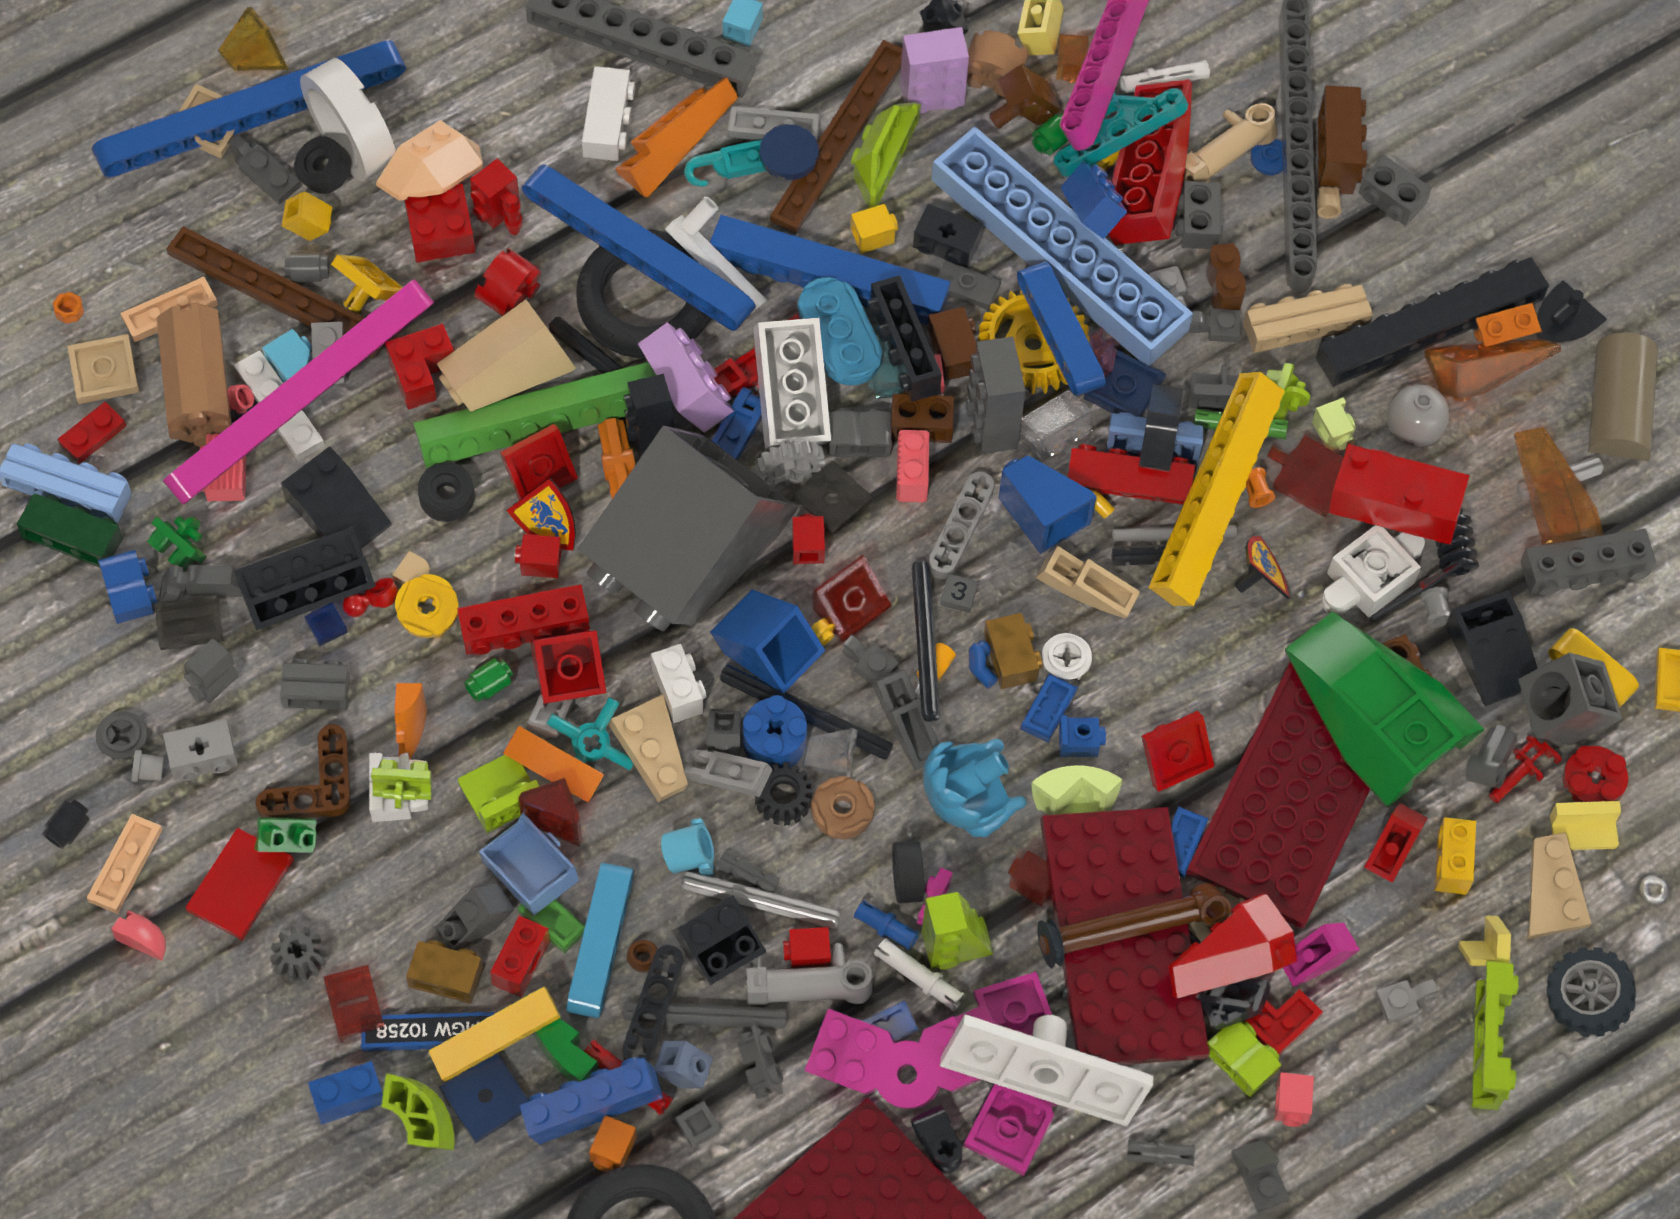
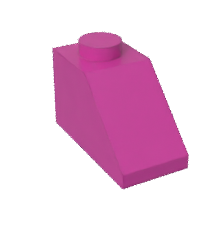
M1344 922L1324 924L1295 945L1297 962L1284 967L1283 970L1292 986L1296 987L1337 968L1360 951Z

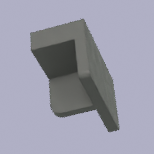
M1226 365L1221 366L1219 375L1193 373L1191 375V408L1224 410L1239 376L1227 375Z

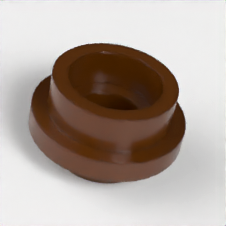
M648 940L634 942L627 951V961L630 967L638 972H648L658 947ZM641 953H646L650 956L647 961H640L637 957Z

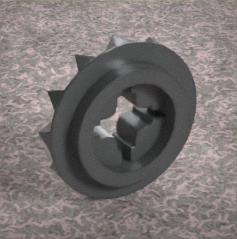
M119 711L108 715L100 722L96 730V743L102 754L111 757L113 760L125 759L128 761L129 757L135 754V750H141L144 744H147L148 731L144 721L138 715L127 711ZM114 729L123 734L128 731L127 736L130 743L128 744L122 740L116 743L117 737Z

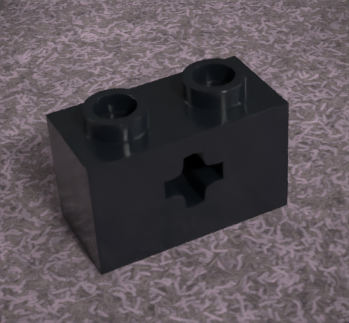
M927 204L914 231L913 248L918 249L925 255H934L953 264L968 268L981 242L983 224Z

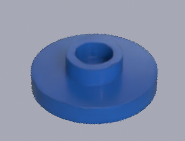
M1275 139L1269 144L1257 145L1252 148L1250 159L1257 171L1266 175H1276L1283 172L1281 141Z

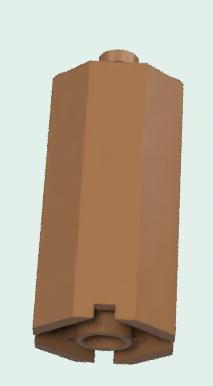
M200 303L189 304L190 309L181 310L180 305L171 306L157 316L169 437L175 440L180 439L190 443L194 442V445L200 447L201 445H206L207 434L213 435L216 433L219 435L232 423L222 329L218 309Z

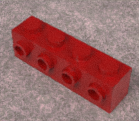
M1079 444L1078 448H1072L1068 478L1087 489L1097 490L1100 494L1184 505L1193 483L1195 465L1188 464L1189 460L1185 458L1172 457L1170 472L1139 467L1140 456H1128L1127 451L1121 449H1109V453L1096 451V446Z
M582 584L457 608L466 655H484L491 650L499 648L515 649L522 644L530 643L532 639L590 630Z

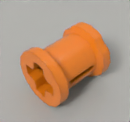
M1262 467L1252 469L1246 481V490L1249 495L1248 503L1251 508L1266 506L1275 499L1274 491L1269 489L1265 479L1266 471Z

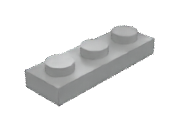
M731 106L728 137L762 140L765 134L774 127L791 124L808 129L817 140L819 114Z

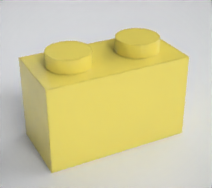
M1024 0L1018 35L1022 45L1028 50L1029 56L1055 54L1064 11L1061 0Z

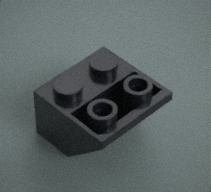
M734 895L727 897L672 930L690 962L709 985L716 983L767 952Z

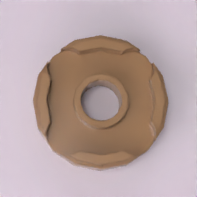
M838 776L829 778L818 786L812 797L810 811L813 822L822 833L831 838L844 840L857 837L866 831L873 820L875 804L872 793L864 783L859 780L857 782L850 779V777ZM839 801H846L851 805L852 809L846 814H840L834 810L833 806Z

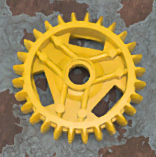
M1020 290L1019 296L1010 291L1008 300L1000 296L998 305L991 303L989 312H985L983 322L979 326L978 341L996 339L995 334L999 327L1008 319H1012L1013 322L1006 337H1014L1024 387H1029L1032 394H1035L1036 388L1041 387L1046 394L1049 385H1052L1055 390L1059 389L1060 381L1068 385L1022 291ZM1078 306L1071 307L1090 344L1088 325L1084 324V315H1078ZM1034 338L1039 340L1042 346L1037 350H1031L1026 347L1025 342L1028 339ZM1053 364V366L1046 367V368H1039V369L1026 368V367H1024V366Z

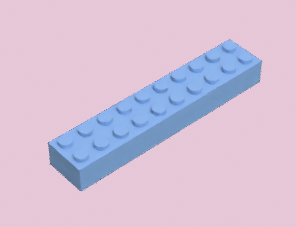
M975 126L933 161L932 181L983 224L1028 265L1033 266L1047 261L1065 296L1139 361L1150 366L1189 331L1193 313L1110 241L1106 238H1101L1083 225L1075 211Z

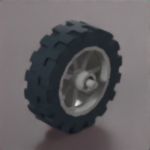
M1587 947L1579 948L1578 952L1573 954L1568 952L1565 954L1561 962L1557 961L1554 964L1553 972L1549 973L1547 978V998L1550 1011L1553 1012L1555 1020L1559 1024H1564L1567 1031L1574 1033V1031L1579 1032L1580 1036L1589 1037V1034H1596V1037L1605 1036V1032L1611 1031L1613 1033L1620 1029L1619 1025L1622 1022L1625 1024L1629 1020L1630 1013L1634 1011L1636 1005L1634 976L1629 971L1627 963L1624 960L1620 961L1615 953L1611 951L1609 953L1603 952V948L1594 947L1593 950H1587ZM1586 973H1597L1594 979H1587L1585 976ZM1603 975L1613 982L1599 986ZM1579 976L1582 986L1571 985V981ZM1616 990V996L1612 1002L1601 995L1602 993ZM1567 992L1582 994L1572 1003L1567 998ZM1585 1002L1589 1005V1011H1582L1577 1007ZM1599 1002L1606 1006L1602 1010L1595 1011L1594 1006Z

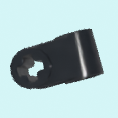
M938 1105L911 1118L912 1128L932 1163L942 1173L949 1174L959 1169L962 1164V1145L942 1105ZM946 1150L949 1154L953 1153V1157L948 1158L946 1154H942V1151Z

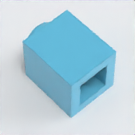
M732 0L723 19V38L750 47L763 20V3L757 0Z

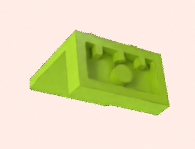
M506 755L458 778L460 788L486 833L520 817L523 813L526 814L544 805L542 789L537 780L531 781L524 767Z

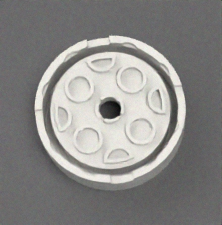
M333 58L301 76V90L311 116L322 136L334 139L348 151L351 157L350 174L363 182L384 170L396 152L394 143L374 102H369L362 91L364 88L363 84L352 70L341 60Z

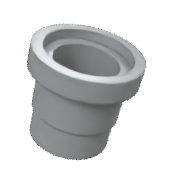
M135 750L131 782H138V779L161 781L164 757L142 754V750Z

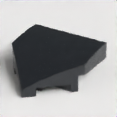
M1250 978L1200 992L1196 998L1198 1001H1201L1204 1012L1214 1028L1218 1030L1261 1014L1271 986L1266 980Z

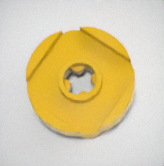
M424 574L411 581H407L399 589L395 600L399 623L408 633L416 637H441L454 625L458 616L457 608H459L455 591L448 581L436 575ZM427 599H432V605L436 609L433 612L429 611L427 614H423L422 608L418 604L420 602L425 603Z

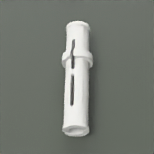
M1206 60L1159 70L1149 68L1145 69L1143 73L1121 76L1120 85L1123 94L1126 95L1135 92L1136 86L1187 79L1191 81L1208 79L1210 71Z
M887 938L879 944L878 947L881 949H876L874 955L921 987L923 994L926 996L932 995L953 1012L960 1006L961 1002L959 1000H964L965 994L943 980L941 973H933L891 943Z

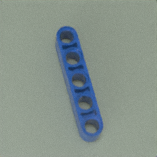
M1045 261L1017 271L1020 289L1073 395L1077 397L1105 387L1103 370L1050 264Z

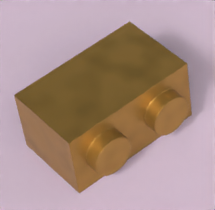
M1022 613L985 621L984 637L991 647L990 656L996 676L998 677L1000 689L1036 682L1039 669H1042L1043 666L1039 651H1034L1031 641H1034V635L1030 622L1025 623Z
M428 940L427 943L418 941L406 975L408 987L472 1004L483 970L482 959L476 952L469 949L461 948L459 951L446 948V945L438 941Z

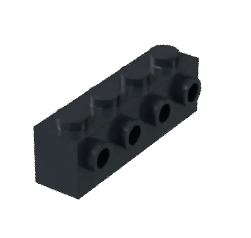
M901 276L871 283V299L867 300L868 310L871 317H876L878 320V334L882 342H887L889 347L887 353L891 366H897L900 373L898 374V382L902 392L907 391L911 402L940 394L942 374Z

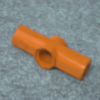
M616 418L605 419L604 422L598 424V433L603 452L601 454L605 480L609 482L611 499L635 467L632 449H629L624 421Z

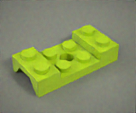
M1487 961L1485 980H1478L1475 983L1471 1108L1498 1110L1503 1101L1508 1100L1510 1090L1515 1088L1516 1071L1511 1070V1058L1501 1057L1504 1040L1503 1037H1498V1027L1503 1025L1504 1009L1506 1006L1511 1005L1512 995H1517L1519 979L1517 975H1513L1514 964Z

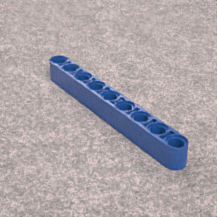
M541 164L522 185L523 193L532 202L724 327L736 331L755 309L754 301L746 293L551 167Z

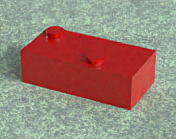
M1348 444L1333 489L1329 513L1451 545L1470 475Z

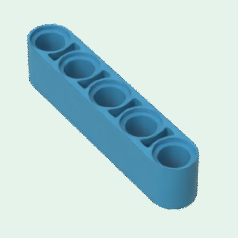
M603 862L600 865L566 1008L567 1013L597 1019L601 1016L633 883V868Z

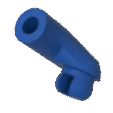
M980 640L978 643H973L968 650L969 669L989 689L998 681V677L986 666V657L990 655L991 647L988 642Z

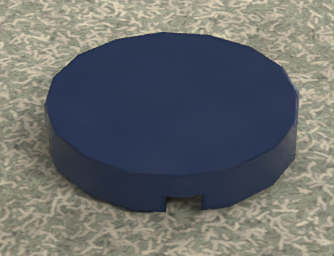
M784 124L774 127L765 134L760 143L761 163L763 168L772 176L777 178L778 176L785 177V180H795L805 177L816 166L819 154L817 140L808 129L799 125Z

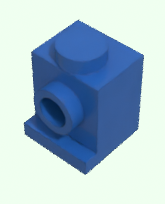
M1061 715L1059 723L1060 757H1098L1100 746H1105L1106 729L1105 726H1099V718H1067V715ZM1079 733H1089V734L1086 735V736H1082V735H1080Z

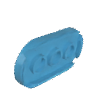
M821 277L809 282L802 290L798 300V314L800 319L819 318L825 373L832 380L844 385H859L869 381L880 369L882 348L855 290L850 284L844 281L843 283L837 281L833 277Z

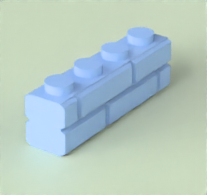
M13 443L6 455V459L3 460L0 466L2 486L29 495H33V493L41 496L51 495L60 500L64 505L70 507L80 506L87 510L90 515L98 518L105 516L114 520L117 524L123 514V509L126 508L131 497L129 484L122 475L110 472L109 475L100 473L97 468L88 463H81L80 465L71 463L67 457L59 453H53L52 456L44 454L38 447L29 443H25L23 446Z

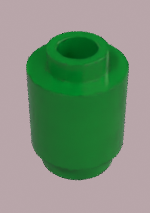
M1064 113L1053 115L1032 132V144L1039 153L1052 155L1068 142L1060 127Z
M493 658L468 675L469 678L464 681V686L477 703L481 700L487 701L511 685L510 677L513 676V673L504 660L498 662Z

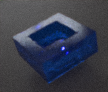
M333 603L304 616L305 622L319 647L348 633L347 627Z

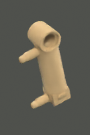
M1264 103L1255 104L1246 111L1244 119L1230 110H1225L1223 118L1232 127L1195 153L1190 152L1187 154L1183 181L1210 182L1212 176L1255 146L1273 142L1278 135L1273 107Z

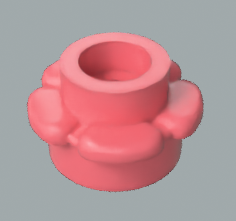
M239 384L231 385L228 388L230 409L236 410L238 414L246 413L247 409L251 408L254 404L252 390L246 385Z

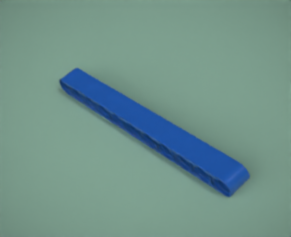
M391 40L382 41L336 57L345 63L364 86L362 90L393 80L406 71V65L395 43ZM327 61L105 137L94 143L92 152L102 174L105 177H115L201 147L196 141L195 135L200 137L202 141L207 140L213 143L223 139L227 131L235 130L233 135L307 110L308 107L301 90L300 78Z

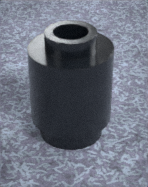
M74 799L71 803L64 800L46 822V829L42 833L43 836L61 849L67 844L71 845L90 821L86 815L88 809Z

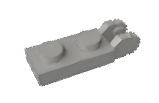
M697 749L694 751L692 759L699 764L706 765L705 770L688 766L684 771L686 778L692 781L760 797L772 772V768L765 762L718 751L712 753Z

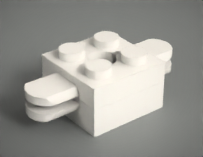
M1376 525L1332 557L1327 574L1335 582L1325 588L1322 597L1324 609L1328 613L1333 611L1338 615H1342L1354 605H1357L1370 618L1415 583L1421 568L1415 559L1423 551L1425 545L1424 538L1403 532L1392 537L1383 527Z

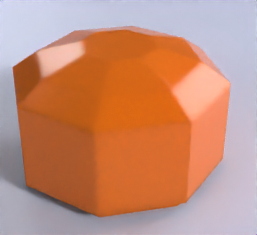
M72 292L59 294L53 302L56 319L65 324L77 322L84 314L81 297Z

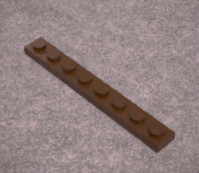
M883 39L818 140L819 154L813 171L805 177L791 182L771 213L770 222L797 234L901 71V47Z
M182 226L166 248L169 256L311 327V323L342 322L343 334H345L364 319V317ZM382 346L378 348L375 352H373L369 357L374 359L377 353L382 348Z

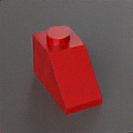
M1399 803L1389 818L1364 868L1393 883L1428 818Z

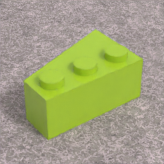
M959 892L926 898L921 933L931 969L939 967L941 970H947L956 967L959 962L994 955L984 918L982 916L978 917L977 911L974 908L970 909L969 902Z

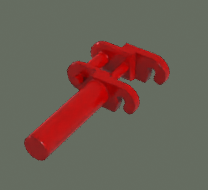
M1528 735L1526 737L1527 743L1520 750L1517 748L1513 750L1515 759H1519L1522 763L1505 778L1500 788H1495L1489 793L1490 799L1495 803H1499L1527 774L1530 776L1535 774L1537 776L1536 780L1540 782L1544 776L1533 763L1541 755H1546L1549 759L1553 756L1555 758L1554 762L1559 764L1562 761L1561 756L1545 741L1541 744L1536 737ZM1533 747L1537 753L1530 759L1525 754Z

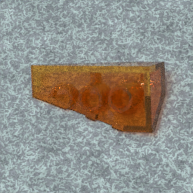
M1546 339L1507 342V348L1501 345L1484 347V344L1481 343L1479 344V350L1462 349L1461 345H1453L1424 350V356L1440 392L1453 397L1454 401L1463 402L1471 400V396L1485 394L1561 352V345Z
M1545 427L1515 432L1513 435L1542 545L1603 536L1596 506Z

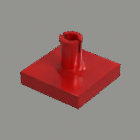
M555 424L500 452L519 500L549 478L559 488L578 479L560 430Z
M1195 711L1169 724L1158 725L1153 731L1141 736L1152 786L1158 792L1214 767L1204 716L1199 711Z

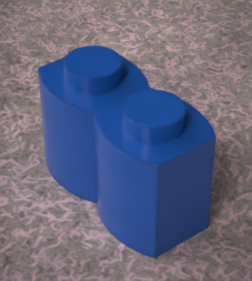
M133 550L98 560L117 624L154 614L152 604L157 603L153 586H146L143 578L149 576L144 557L138 559L136 551Z

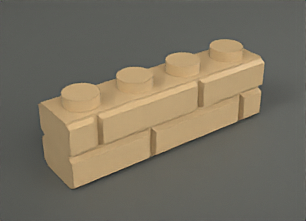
M1343 284L1338 286L1335 291L1323 293L1321 290H1316L1309 293L1306 297L1299 299L1286 297L1277 304L1268 306L1264 303L1255 304L1249 310H1246L1243 326L1247 337H1249L1253 353L1345 333L1358 324L1364 326L1370 323L1372 310L1362 285L1352 286L1351 284Z

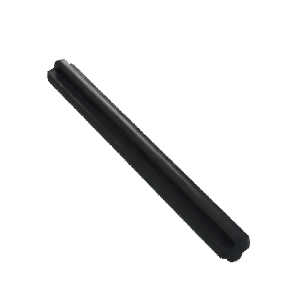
M922 560L914 562L912 565L921 714L926 722L939 719L940 706L930 567L926 561Z
M726 665L720 674L721 682L758 700L768 699L775 695L782 696L801 709L808 724L883 760H886L893 750L892 742L787 692L783 694L766 682L731 665Z

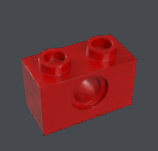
M518 916L490 971L493 986L520 998L523 997L550 943L549 928Z

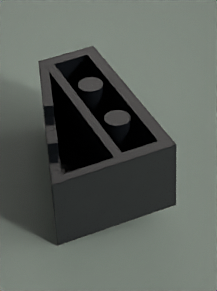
M664 374L627 382L628 394L623 395L626 408L624 414L627 423L625 424V429L629 442H635L639 459L663 426L675 428L672 400Z

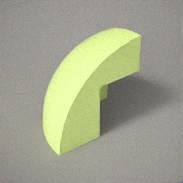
M1075 765L1060 767L1042 774L1032 782L1031 788L1037 809L1044 811L1048 815L1111 811L1119 794L1123 779L1100 768Z

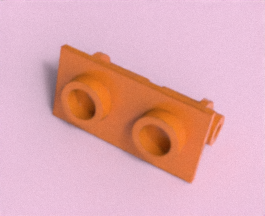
M1533 303L1476 318L1479 329L1474 331V335L1478 342L1482 341L1484 347L1541 332V328Z

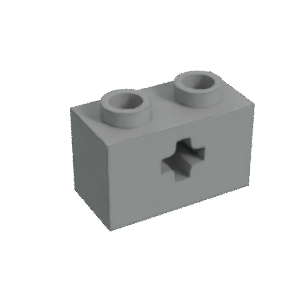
M227 719L163 734L174 780L189 781L196 779L200 774L209 772L223 773L230 770L231 767L238 766ZM204 750V754L199 755L198 751Z

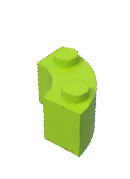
M386 1073L381 1107L392 1110L402 1119L407 1130V1144L454 1151L452 1120L440 1097L431 1088L417 1080Z

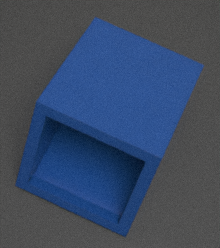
M1029 455L1020 460L1014 459L1008 462L1002 470L998 498L1040 554L1091 524L1096 495L1091 490Z
M751 590L710 631L726 656L783 694L826 651L798 606L755 590Z

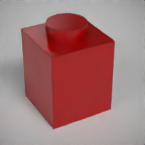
M803 514L799 517H792L793 564L824 563V516Z
M523 534L522 545H516L515 564H520L521 576L558 579L562 554L561 537Z
M829 928L789 929V941H783L784 961L790 960L791 968L830 967Z

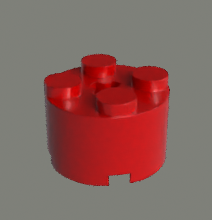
M507 248V253L504 251L500 252L483 274V277L486 278L485 285L482 287L478 284L474 297L499 315L504 316L522 303L526 297L532 299L541 285L537 281L542 272L537 266L510 248Z

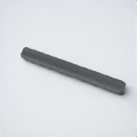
M627 1001L624 1003V1020H632L638 1002ZM670 1004L664 1023L738 1027L755 1026L758 1028L783 1029L786 1027L787 1013L784 1009ZM644 1014L638 1022H657V1018L652 1014Z

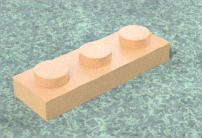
M201 277L120 314L135 343L158 333L157 316L171 306L180 305L181 310L190 309L189 304L200 303L212 308L218 306V303L205 277Z
M131 814L87 896L89 903L116 914L119 913L163 831L161 825Z

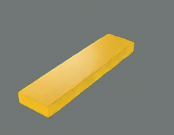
M542 987L428 1052L441 1079L446 1082L561 1018L548 989Z

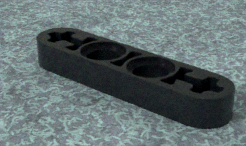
M673 945L661 946L654 954L623 1043L622 1053L624 1061L632 1058V1052L629 1049H636L639 1036L644 1038L642 1047L643 1052L646 1054H640L638 1057L640 1059L645 1058L649 1063L653 1057L683 969L682 952ZM668 955L674 956V962L677 964H670L667 977L662 975L664 965L661 959H667ZM662 984L668 989V993L662 999H654L649 994L651 986ZM644 1014H652L657 1018V1024L652 1029L642 1028L638 1021Z

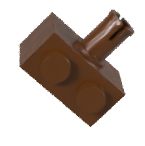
M1021 64L997 80L1007 103L989 113L993 124L999 129L1018 116L1024 117L1038 126L1061 111V108L1049 82Z

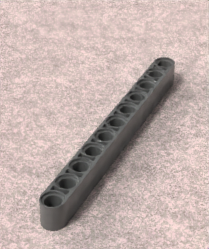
M1283 0L1279 15L1286 282L1292 290L1303 292L1312 286L1317 270L1308 0ZM1290 36H1295L1299 39H1293ZM1294 61V62L1299 63L1300 65H1295V64H1292L1291 62ZM1291 87H1297L1300 90H1293ZM1292 113H1298L1301 116H1294ZM1292 139H1299L1302 142L1298 143L1293 141ZM1293 165H1300L1304 169H1297ZM1294 191H1300L1304 195H1297ZM1294 218H1302L1305 220V222H1299ZM1295 244H1302V245H1304L1306 248H1305V249L1298 248V247L1295 246ZM1296 271H1303L1307 275H1299L1296 273Z

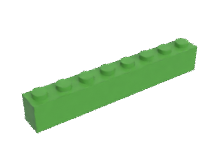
M647 362L499 400L472 412L469 409L414 422L418 446L425 467L428 468L438 463L451 462L513 446L553 424L559 428L560 433L601 423L605 419L624 417V410L626 408L623 395L628 394L627 382L655 376L656 374L650 363Z

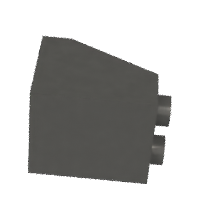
M663 426L582 541L578 550L594 562L587 571L588 576L612 593L618 594L623 585L641 599L634 611L653 627L665 631L670 623L694 626L775 541L799 507L705 435Z

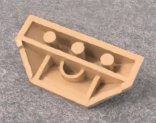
M440 120L398 147L378 178L376 186L398 201L406 200L408 197L443 194L483 168L480 146Z

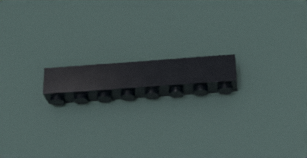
M1532 257L1522 261L1516 259L1507 264L1505 268L1498 271L1489 270L1471 282L1462 281L1449 291L1433 293L1427 300L1417 304L1415 302L1409 303L1401 308L1400 311L1390 315L1389 313L1382 314L1373 322L1364 326L1358 324L1337 337L1336 335L1328 336L1319 344L1316 360L1332 387H1335L1478 327L1476 318L1529 303L1535 304L1543 301L1549 284Z

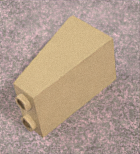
M524 300L437 363L443 373L439 376V379L458 406L464 403L470 412L576 369L527 300Z

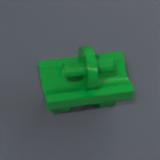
M156 516L151 522L156 529L152 532L147 542L162 554L171 543H174L177 549L167 560L172 565L183 567V572L194 561L202 564L207 556L189 540L190 538L195 542L201 540L202 535L198 532L200 521L194 516L186 520L178 516L174 520V523L179 527L177 530L168 521L164 522Z
M300 818L257 819L258 835L254 850L258 852L313 853L316 841V820Z

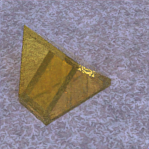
M247 6L218 49L219 53L235 71L289 70L268 26L252 7Z

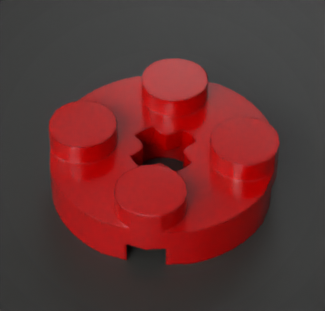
M1581 746L1568 759L1563 770L1562 780L1565 789L1566 787L1568 788V791L1572 794L1571 798L1575 802H1606L1621 799L1627 788L1629 776L1626 769V761L1621 755L1601 746ZM1596 771L1600 773L1604 780H1599L1598 784L1592 783V777L1587 776V773Z

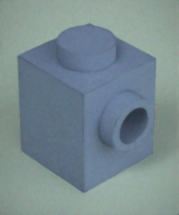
M664 1041L654 1069L656 1074L681 1089L703 1088L713 1058L687 1041Z

